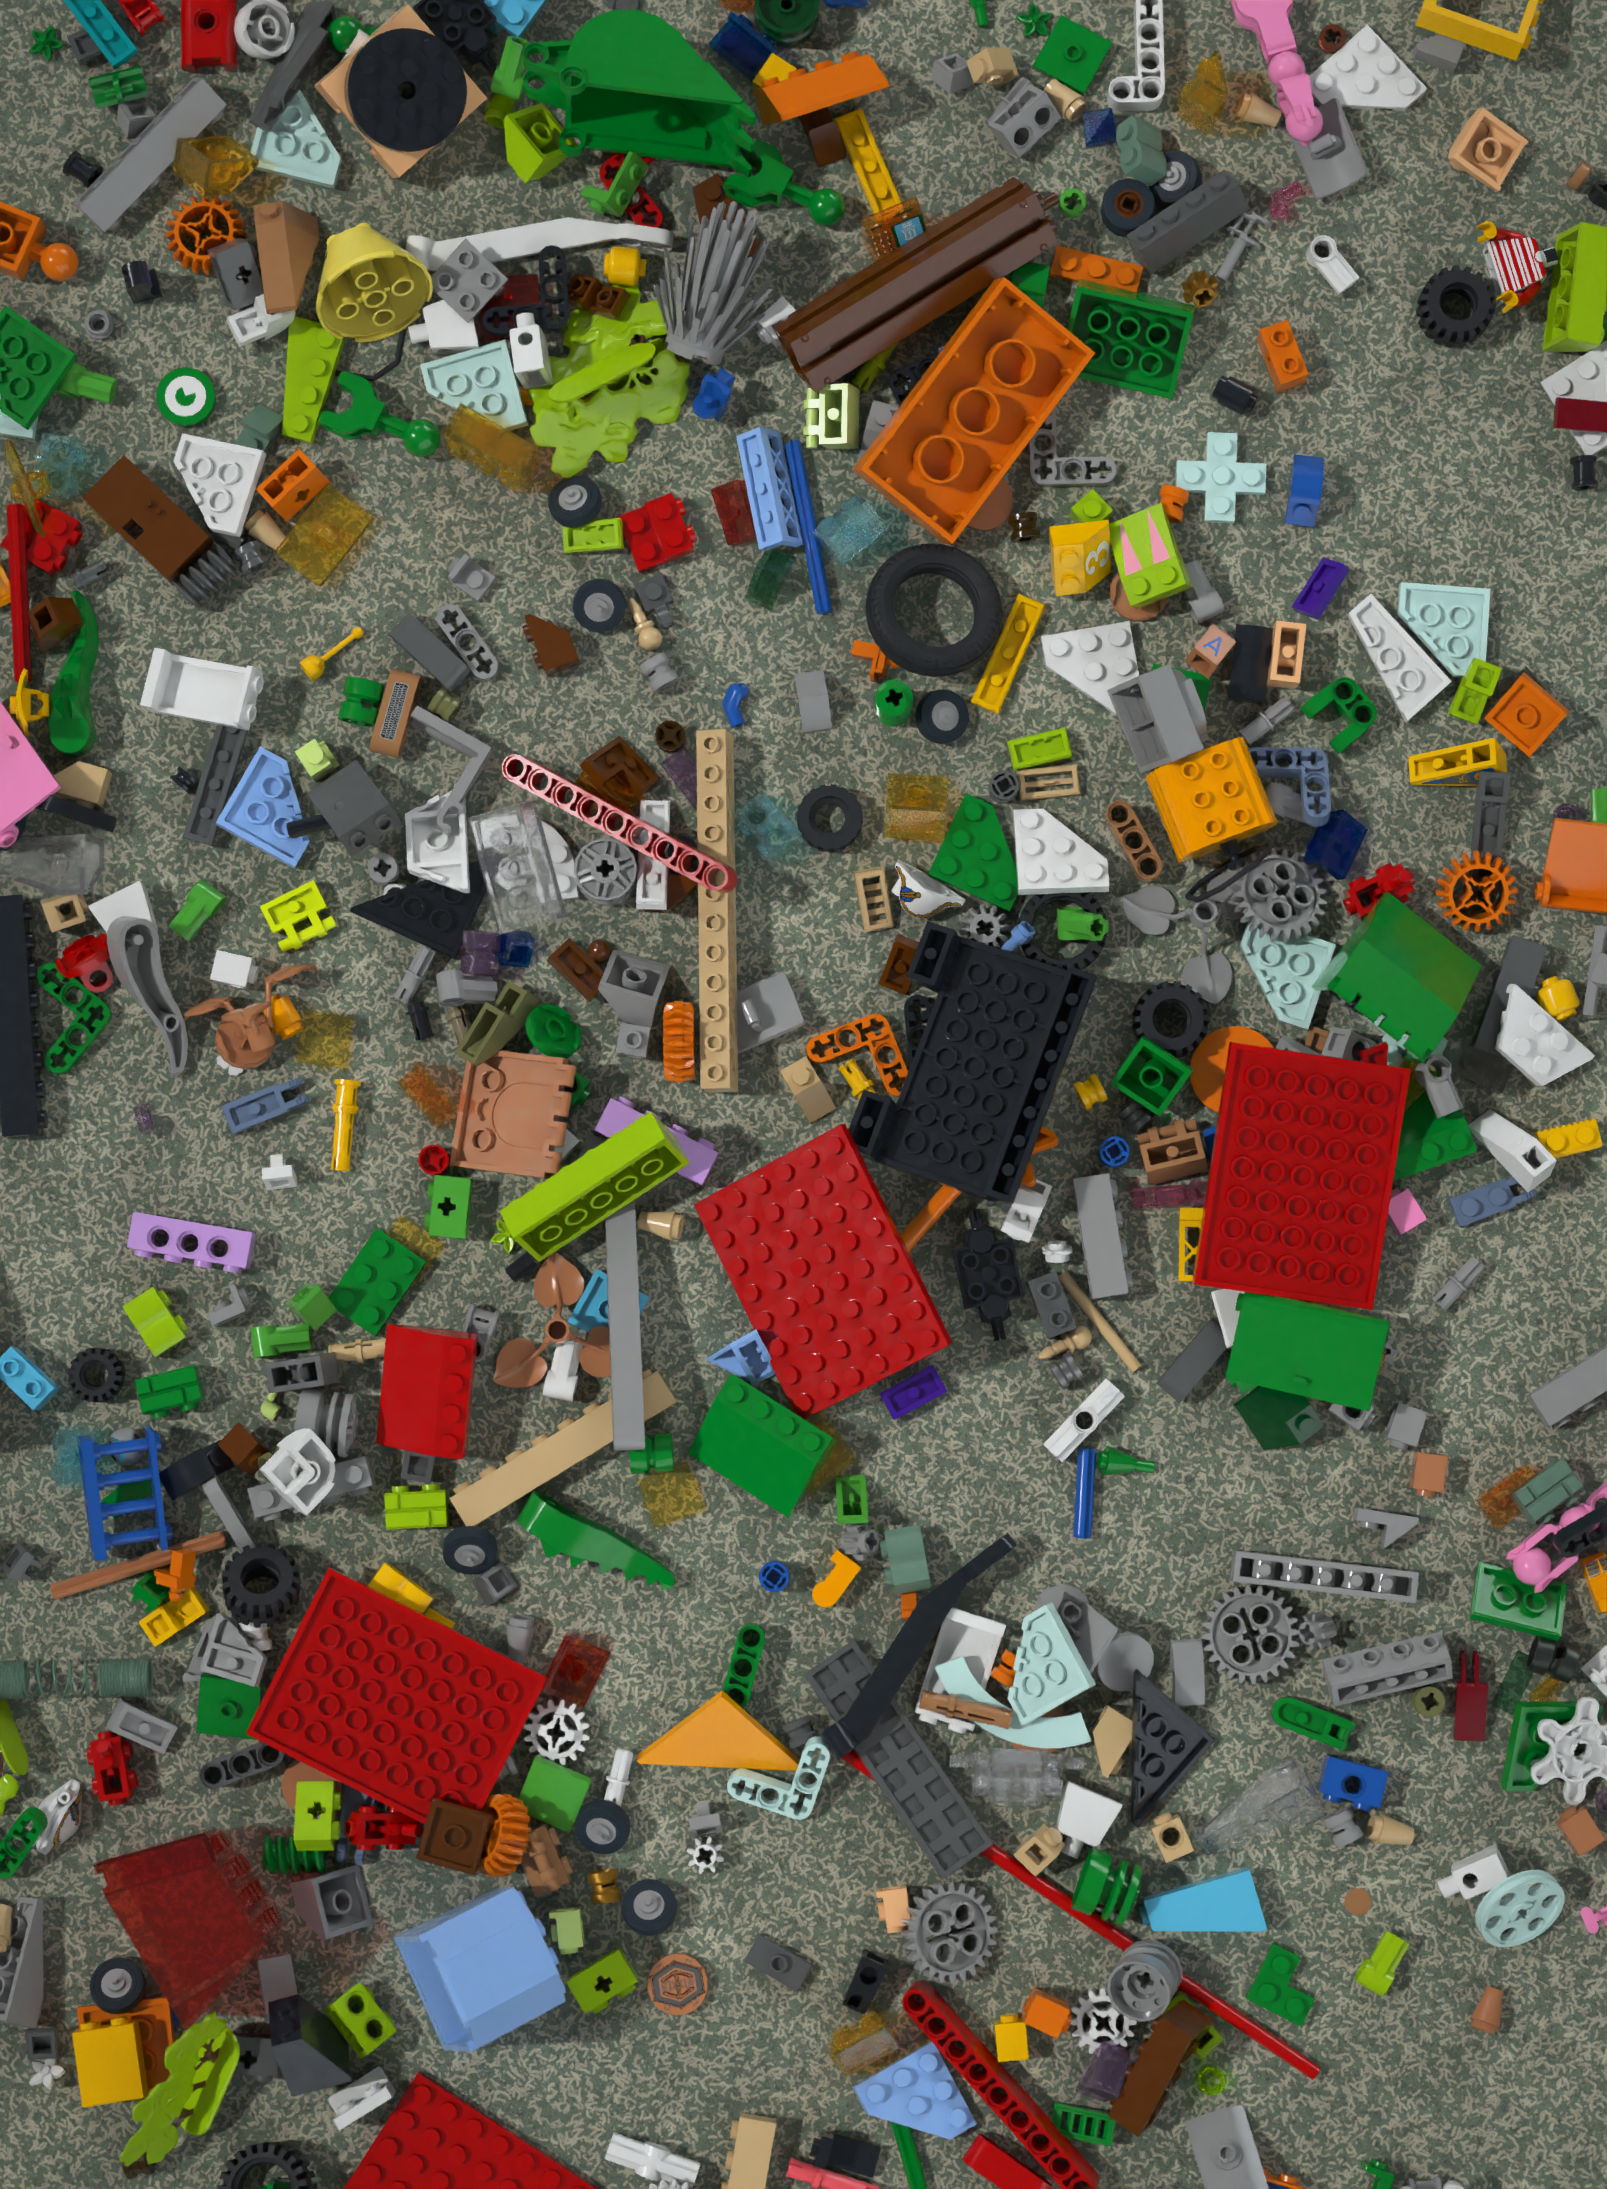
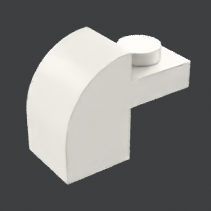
M264 294L255 297L253 307L227 317L226 322L238 346L242 347L263 337L267 340L285 330L293 322L295 310L267 314Z
M1037 1179L1036 1185L1032 1188L1020 1184L1015 1201L1010 1207L1001 1231L1007 1233L1015 1240H1023L1029 1243L1052 1186Z

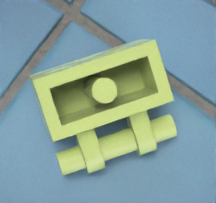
M848 383L826 384V387L819 390L818 399V392L815 393L811 388H807V398L803 400V409L806 410V426L803 427V437H806L807 449L818 448V437L819 445L830 450L859 449L860 389Z

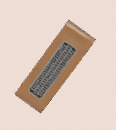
M392 668L371 737L370 751L398 759L401 757L412 719L411 714L415 709L420 691L422 676Z
M1122 800L1112 802L1105 813V823L1135 877L1143 883L1155 881L1162 871V861L1130 804ZM1114 809H1121L1126 813L1127 820L1117 823L1111 818V812ZM1129 835H1136L1141 840V846L1137 849H1131L1126 845L1125 838ZM1144 861H1150L1155 865L1156 872L1152 875H1145L1140 870V864Z

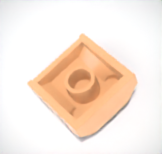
M1482 107L1477 109L1465 123L1450 148L1448 159L1454 169L1467 172L1498 192L1523 147L1529 141Z

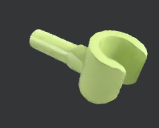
M278 1392L268 1394V1397L261 1405L262 1415L270 1420H274L281 1409L279 1405L274 1403Z

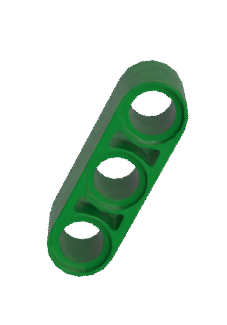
M755 1623L746 1624L740 1629L723 1691L726 1694L733 1688L743 1692L744 1700L739 1704L742 1708L746 1707L749 1701L765 1641L764 1630ZM748 1629L756 1630L760 1635L759 1643L754 1646L745 1644L743 1633ZM739 1659L749 1660L752 1664V1671L748 1675L738 1674L735 1670L736 1661Z

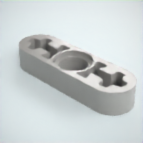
M453 604L443 606L437 613V622L444 634L478 680L490 681L494 679L498 674L499 665L492 652L458 606ZM448 612L452 615L458 614L455 619L461 629L465 624L468 626V628L460 630L455 637L451 636V634L456 633L452 624L443 623L446 620L445 614ZM471 635L475 637L476 646L474 649L465 651L460 648L459 643L463 636ZM482 648L485 652L480 653V656L484 662L488 663L491 661L493 663L490 665L491 672L488 674L484 671L480 673L477 671L480 665L475 657L472 661L468 660V658L477 655Z
M215 1475L204 1481L202 1487L241 1553L243 1552V1547L247 1545L250 1548H255V1543H257L218 1477Z

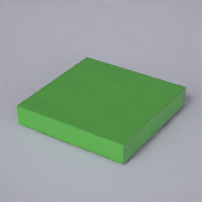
M536 1755L518 1799L523 1800L524 1806L528 1808L527 1815L570 1833L592 1778Z

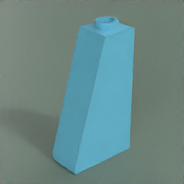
M1247 1867L1143 1897L1144 1906L1138 1907L1143 1925L1149 1924L1152 1931L1262 1932L1267 1930L1251 1872Z

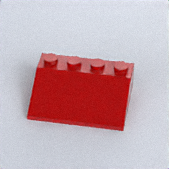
M387 1324L376 1444L429 1456L463 1460L468 1447L478 1333Z

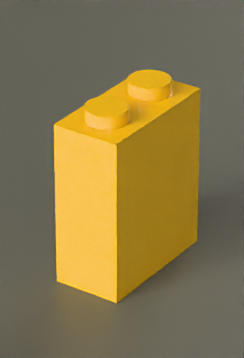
M129 2016L111 2018V2024L99 2025L98 2020L80 2023V2028L72 2033L82 2108L141 2099L149 2093L138 2019L129 2021Z

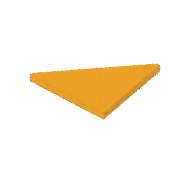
M723 1690L637 1755V1762L639 1764L796 1771L800 1761L798 1757Z

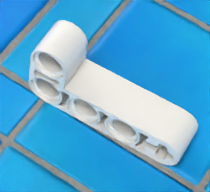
M1136 0L1134 8L1135 76L1116 77L1111 81L1107 94V103L1115 111H1151L1157 109L1162 103L1165 91L1162 0ZM1145 3H1149L1150 8H1152L1151 16L1147 19ZM1149 31L1154 33L1156 38L1154 40H1146L1141 34ZM1152 60L1156 63L1157 67L1147 69L1143 66L1142 62ZM1121 89L1127 92L1128 97L1119 99L1115 97L1113 92ZM1153 89L1157 92L1158 96L1148 98L1143 94V91Z

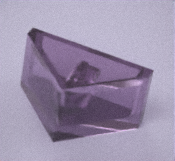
M1102 2041L1078 2083L1076 2092L1101 2102L1119 2098L1131 2056L1130 2052Z

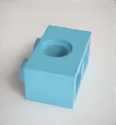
M10 1346L0 1357V1379L32 1410H41L61 1389L18 1347Z

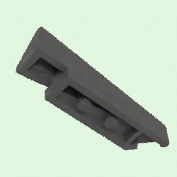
M331 1L309 2L305 5L295 25L294 41L290 49L281 54L249 119L251 124L269 133L330 47L328 29L336 19L334 3Z

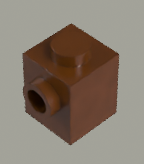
M239 1422L217 1444L238 1467L251 1476L260 1469L258 1458L267 1452L272 1453L253 1432Z

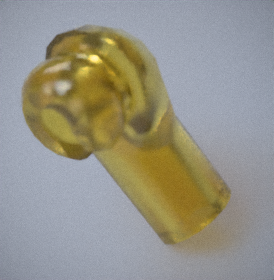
M1548 1675L1530 1692L1529 1702H1548V1696L1559 1687L1558 1683Z

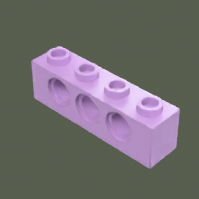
M133 1212L127 1248L135 1249V1256L152 1258L153 1253L164 1254V1261L182 1263V1258L193 1259V1266L211 1269L212 1263L224 1265L223 1271L241 1274L242 1268L250 1269L256 1234ZM165 1230L168 1233L169 1240L166 1245L158 1247L155 1243V1235L157 1232ZM194 1235L198 1239V1247L195 1251L188 1252L184 1247L185 1239ZM224 1240L228 1245V1252L223 1257H217L214 1253V1246L218 1241Z

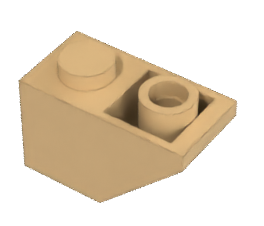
M78 761L53 775L61 788L52 796L64 800L65 798L76 800V804L93 809L94 806L103 808L112 773L108 769Z
M1109 1705L1105 1706L1091 1729L1100 1772L1106 1778L1111 1773L1114 1775L1118 1773L1125 1761L1121 1757L1127 1747L1132 1749L1133 1721Z

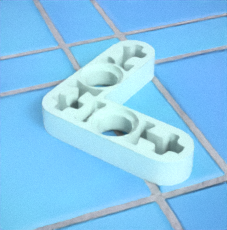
M812 1737L804 1746L792 1784L741 1768L731 1773L727 1783L728 1793L737 1800L797 1820L805 1819L812 1812L830 1760L831 1750L821 1737ZM817 1747L822 1750L821 1754L819 1755L817 1764L811 1763V1760L813 1757L814 1750ZM804 1772H811L816 1776L817 1781L813 1784H806L801 1780L800 1775ZM740 1780L746 1781L743 1789L738 1788ZM755 1784H758L757 1793L753 1794ZM766 1788H773L778 1792L779 1797L776 1800H768L763 1796L762 1791ZM800 1792L806 1794L801 1809L795 1807Z

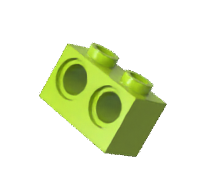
M360 1982L352 1986L324 2009L325 2013L360 2059L370 2054L397 2031L393 2026L394 2021L386 2011L379 2008L375 2002L373 1992ZM349 1999L357 2003L358 2013H354L349 2009ZM367 2024H371L376 2028V2038L368 2034Z

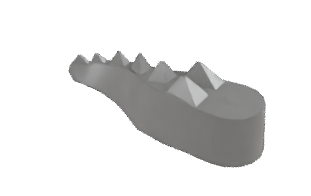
M119 917L110 924L107 931L108 952L112 965L121 984L143 1007L161 1032L168 1050L170 1061L169 1073L171 1078H175L184 1071L187 1060L188 1037L185 1021L164 977L157 928L152 922L143 918Z

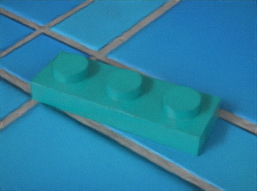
M63 0L114 70L139 53L100 0Z

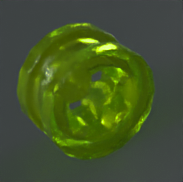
M1208 2065L1199 2070L1196 2080L1202 2092L1207 2095H1216L1222 2091L1225 2086V2077L1219 2068ZM1208 2072H1213L1214 2076L1219 2078V2083H1214L1216 2086L1214 2088H1209L1207 2083L1202 2082L1204 2076L1208 2077L1206 2075Z

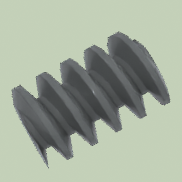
M217 543L215 547L218 554L208 550L206 552L208 562L201 558L197 559L199 570L189 566L190 578L180 574L179 578L182 585L172 582L185 599L198 608L202 607L199 600L200 596L208 601L211 599L208 589L217 593L220 591L217 584L218 581L225 585L229 584L226 577L227 573L234 577L238 576L235 563Z

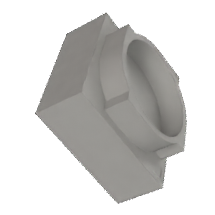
M1170 664L1107 690L1140 773L1204 749L1202 742L1209 740L1205 713L1192 679H1188L1179 670L1172 669Z

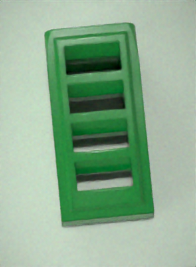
M1054 2102L1051 2121L1064 2137L1100 2145H1112L1115 2121L1108 2116L1110 2111ZM1063 2111L1068 2112L1066 2129L1060 2128ZM1075 2114L1080 2115L1078 2131L1072 2130ZM1087 2117L1093 2118L1090 2133L1085 2132ZM1100 2119L1105 2120L1103 2135L1097 2134Z

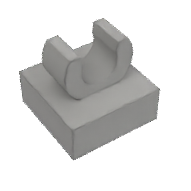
M708 1801L696 1803L698 1817L689 1818L693 1838L723 1833L719 1813L711 1814Z

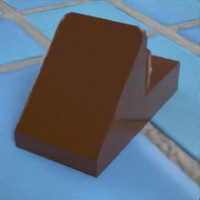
M828 107L798 116L818 168L846 158L837 123L832 120Z
M900 934L897 935L879 985L907 995L912 980L906 976L919 942Z

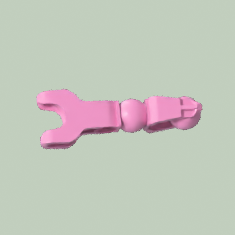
M1231 0L1237 23L1245 29L1252 30L1258 38L1268 66L1269 78L1277 86V102L1286 119L1285 123L1288 133L1303 146H1308L1312 139L1321 132L1323 117L1318 108L1314 106L1310 77L1308 74L1306 75L1304 61L1297 54V46L1288 20L1292 13L1293 0Z
M1607 1481L1587 1498L1586 1503H1581L1580 1507H1572L1565 1511L1561 1516L1559 1525L1550 1523L1540 1525L1519 1546L1507 1553L1505 1559L1513 1560V1571L1517 1579L1524 1584L1534 1585V1593L1542 1592L1554 1578L1561 1575L1579 1558V1554L1571 1558L1563 1557L1552 1567L1548 1554L1543 1549L1534 1545L1549 1533L1555 1535L1563 1527L1595 1510V1502L1598 1499L1604 1498L1607 1500ZM1600 1523L1592 1526L1589 1532L1595 1530Z

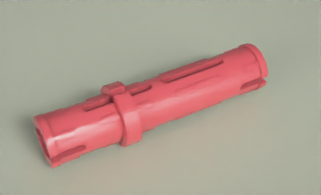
M793 2157L790 2158L787 2166L788 2171L785 2174V2177L811 2184V2188L814 2189L818 2187L824 2189H879L878 2185L827 2169H821L812 2164L796 2160Z

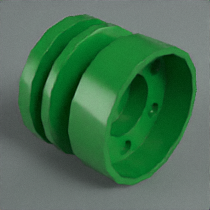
M1092 1847L1079 1876L1071 1909L1091 1915L1098 1904L1103 1905L1101 1919L1107 1921L1114 1909L1113 1924L1121 1927L1136 1903L1141 1887L1142 1865L1134 1863L1127 1875L1128 1860L1123 1858L1116 1870L1110 1869L1112 1854Z

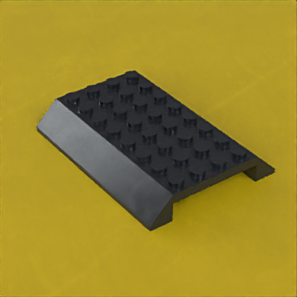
M927 921L906 977L938 993L900 1096L897 1103H895L891 1098L863 1090L848 1130L860 1155L876 1163L988 1201L1013 1204L1098 976L1068 966L1067 970H1063L960 937L954 929Z

